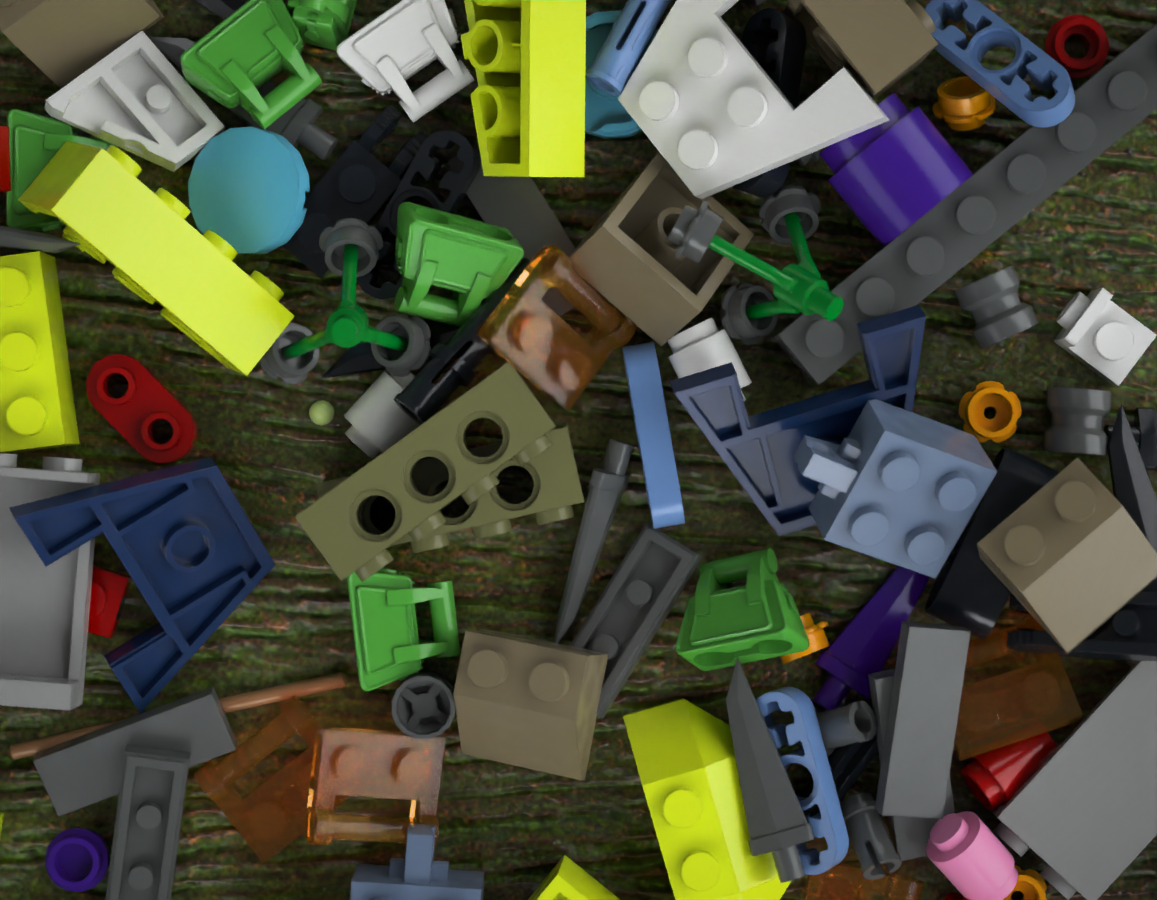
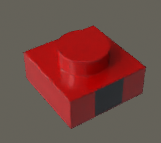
M93 565L89 633L109 639L115 636L132 581L131 576Z

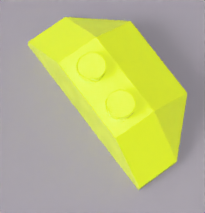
M685 698L623 715L675 900H780L791 881L780 883L772 852L752 856L748 843L750 838L730 724L699 708V706Z

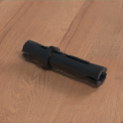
M523 257L503 285L480 304L477 310L445 344L438 342L429 351L431 360L407 387L394 397L396 404L410 418L422 425L459 385L467 387L476 377L473 370L513 328L541 294L552 286V281L547 274L534 262ZM510 299H512L513 301L503 310V312L493 321V323L483 332V334L480 335L479 332L489 323V321L499 312V310ZM465 348H469L437 384H433Z

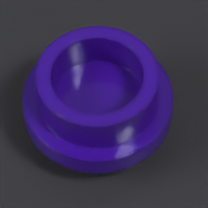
M84 827L69 828L59 833L50 842L45 854V866L51 880L60 888L71 892H82L96 886L105 877L110 865V852L104 839L95 831Z

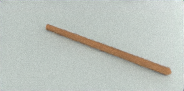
M337 672L219 698L224 712L229 713L343 688L351 677L343 672ZM123 720L11 744L5 754L14 760L32 756L37 752Z

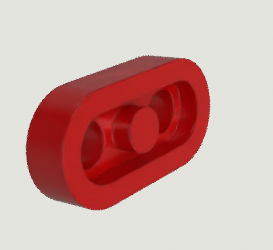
M114 354L100 359L93 365L86 380V392L89 401L140 455L152 462L172 463L183 459L192 451L198 436V427L193 414L145 364L131 356ZM116 374H122L128 382V390L120 398L112 397L107 388L109 379ZM161 419L167 420L173 428L171 439L164 444L156 442L152 436L153 425Z

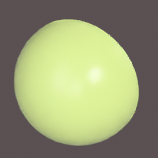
M324 400L316 401L310 407V419L317 425L329 424L334 417L333 406Z

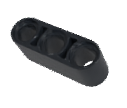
M1007 446L1002 447L993 460L992 464L998 472L941 568L924 609L925 613L948 624L964 626L971 631V635L982 640L991 632L1011 592L980 559L977 543L1060 473Z

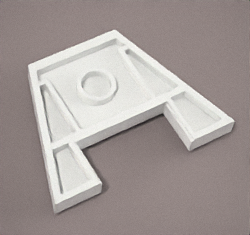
M676 0L621 95L618 97L619 102L693 195L700 199L889 121V118L852 73L844 67L795 109L721 18L739 0Z

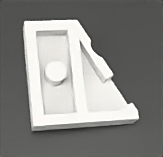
M143 31L137 33L46 99L44 107L51 117L173 172L201 152L210 139L219 135L225 129L221 121Z

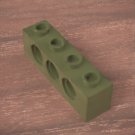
M507 362L294 517L341 581L355 572L363 582L394 560L387 548L408 534L416 544L444 524L447 520L440 510L456 498L462 496L465 502L470 505L498 485L500 482L493 472L514 457L522 467L553 445L546 433L555 428L556 425L512 364ZM484 418L496 422L501 428L503 435L501 447L495 454L489 457H479L473 454L467 447L465 440L468 427L474 421ZM426 457L440 459L449 471L448 484L437 495L422 493L413 481L415 466ZM371 496H383L394 506L396 513L395 522L385 533H374L368 530L362 523L361 508L363 503Z
M568 427L550 430L546 433L553 445L522 466L529 471L534 481L533 492L527 500L520 503L508 502L499 494L496 485L471 503L467 512L462 516L450 517L443 514L447 521L416 544L407 534L393 545L411 542L413 553H419L449 546L448 533L473 528L475 539L513 531L510 521L512 518L535 513L537 525L575 517L572 505L583 503L584 497ZM502 441L470 448L469 450L479 457H489L499 450ZM435 457L420 460L413 471L415 486L427 495H436L439 486L449 480L447 466ZM513 457L493 473L498 479L499 474L505 468L520 465ZM350 476L316 483L318 497L321 498ZM379 495L371 496L363 503L360 515L362 523L368 530L374 533H385L388 530L380 527L374 518V506L378 499L382 497Z

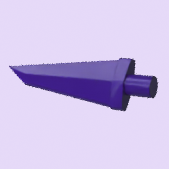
M901 566L896 567L831 642L830 646L822 650L814 662L829 673V676L812 699L814 702L826 710L838 708L850 689H853L866 699L869 697L871 692L868 674L882 671L900 637L902 621H908L930 579L929 576Z

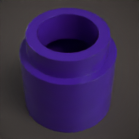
M892 93L878 104L880 109L889 118V121L826 147L819 154L835 174L828 182L882 248L973 175V172L919 106L910 112L895 93Z

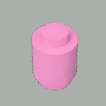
M969 811L957 814L951 813L944 816L943 819H939L932 827L926 846L927 856L966 899L1003 900L1011 893L1018 880V871L1014 867V857L975 813Z

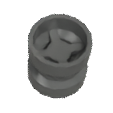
M1013 265L954 291L961 308L971 312L976 323L972 332L980 349L1007 339L1039 323L1032 306L1020 302V295L1017 290L1021 282Z
M1047 387L1046 407L1052 415L1051 426L1044 431L1042 451L1107 456L1109 436L1103 431V417L1111 411L1112 392L1094 389Z
M421 670L417 674L409 675L397 688L392 699V716L396 726L405 735L415 739H432L441 735L451 725L456 714L453 695L454 684L445 675L436 671Z

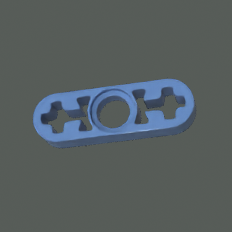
M931 0L927 4L925 11L931 17L936 27V31L931 34L938 43L934 49L1023 121L1034 127L1045 128L1061 123L1070 115L1075 105V93L1067 70L978 0ZM949 18L956 22L964 18L968 31L973 36L968 43L966 35L953 25L944 29L943 22ZM1006 46L1016 51L1013 61L1003 69L989 70L981 66L983 56L995 47ZM1029 74L1031 82L1039 89L1047 92L1054 88L1056 95L1050 100L1043 96L1033 100L1030 88L1024 81V78Z
M654 341L622 347L653 529L685 524L682 497Z
M789 686L780 687L763 694L756 702L785 770H787L791 763H798L805 766L813 777L814 786L810 796H797V799L803 811L816 804L819 806V813L811 817L808 814L805 817L807 822L811 824L814 836L817 838L825 837L827 849L819 853L816 848L808 849L805 842L797 844V849L805 874L819 875L836 866L845 858L849 848L848 832L814 705L803 691ZM779 709L785 712L791 711L794 716V723L788 726L784 724L775 725L772 713ZM801 741L803 749H797L781 756L779 748L787 744L791 746Z

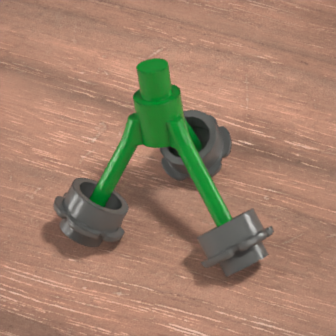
M785 185L773 195L766 197L759 207V216L763 218L761 221L762 227L770 233V236L775 241L792 244L798 265L794 263L789 264L782 270L773 267L715 235L723 217L707 209L709 202L703 201L698 211L685 205L667 238L669 241L679 245L674 253L675 259L678 260L683 255L699 264L707 248H710L774 283L773 293L777 300L774 299L773 295L766 288L758 285L754 286L746 282L740 283L738 287H729L725 291L721 299L719 318L730 338L734 340L740 339L743 345L756 344L763 336L770 334L774 330L778 314L781 313L799 314L801 312L807 316L816 313L828 321H832L839 316L843 309L844 301L841 297L829 291L828 283L820 278L821 274L812 261L806 239L816 231L819 225L817 214L820 212L821 203L815 193H807L806 189L801 186Z
M355 218L341 219L336 222L334 227L325 228L320 235L319 246L321 250L325 251L327 267L335 274L342 276L340 306L330 315L326 328L315 334L304 326L290 322L259 362L263 371L271 378H281L284 384H297L307 378V372L311 371L317 364L320 347L334 343L339 347L350 348L358 345L360 342L371 343L374 358L378 363L386 366L387 372L394 376L405 377L411 373L412 369H421L427 363L430 357L429 351L431 350L429 342L431 331L422 318L418 316L410 318L407 314L401 313L385 318L376 328H373L369 325V319L365 310L356 305L357 277L368 274L379 259L378 250L383 247V238L380 232L375 227L368 226L364 221Z

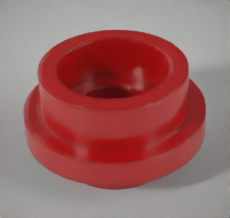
M1080 14L1069 15L1057 21L1049 29L1044 41V52L1067 70L1070 79H1082L1094 74L1106 61L1109 51V41L1104 28L1093 18ZM1076 37L1083 41L1086 49L1083 58L1074 59L1066 53L1064 45L1067 38Z

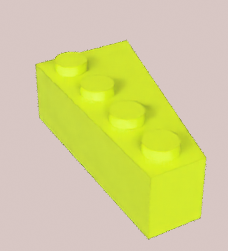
M464 0L469 32L460 36L464 59L470 60L475 68L478 87L470 96L483 175L493 177H584L586 0Z
M66 141L20 196L18 201L36 215L38 212L59 218L67 225L63 229L64 233L62 236L64 238L80 243L76 247L82 252H87L99 262L105 264L107 260L115 266L112 271L115 279L146 302L154 304L157 301L163 306L160 314L226 368L248 376L295 317L279 302L284 292L260 272L254 270L249 276L233 262L238 252L219 235L209 229L202 235L185 220L191 212L179 199L161 187L153 193L136 177L142 171L141 167L122 150L114 145H110L105 151L100 147Z

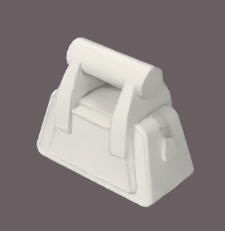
M402 0L337 46V54L340 59L362 78V83L372 87V90L375 89L376 93H380L382 96H385L387 93L390 94V91L393 90L401 100L399 104L413 123L475 81L461 60L457 61L452 51V48L455 49L456 44H459L458 38L460 36L459 34L457 35L458 30L455 29L457 24L452 8H447L445 0ZM438 59L445 67V70L412 92L406 80Z

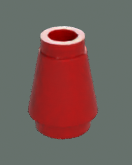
M1034 723L1027 729H1023L970 754V763L960 770L961 776L976 799L986 809L993 811L999 805H1005L1057 749V746L1048 732L1038 723Z

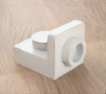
M1103 287L1092 290L1088 296L1079 291L1064 307L1056 320L1063 329L1054 339V342L1113 387L1119 386L1157 335L1112 302L1110 299L1113 295Z

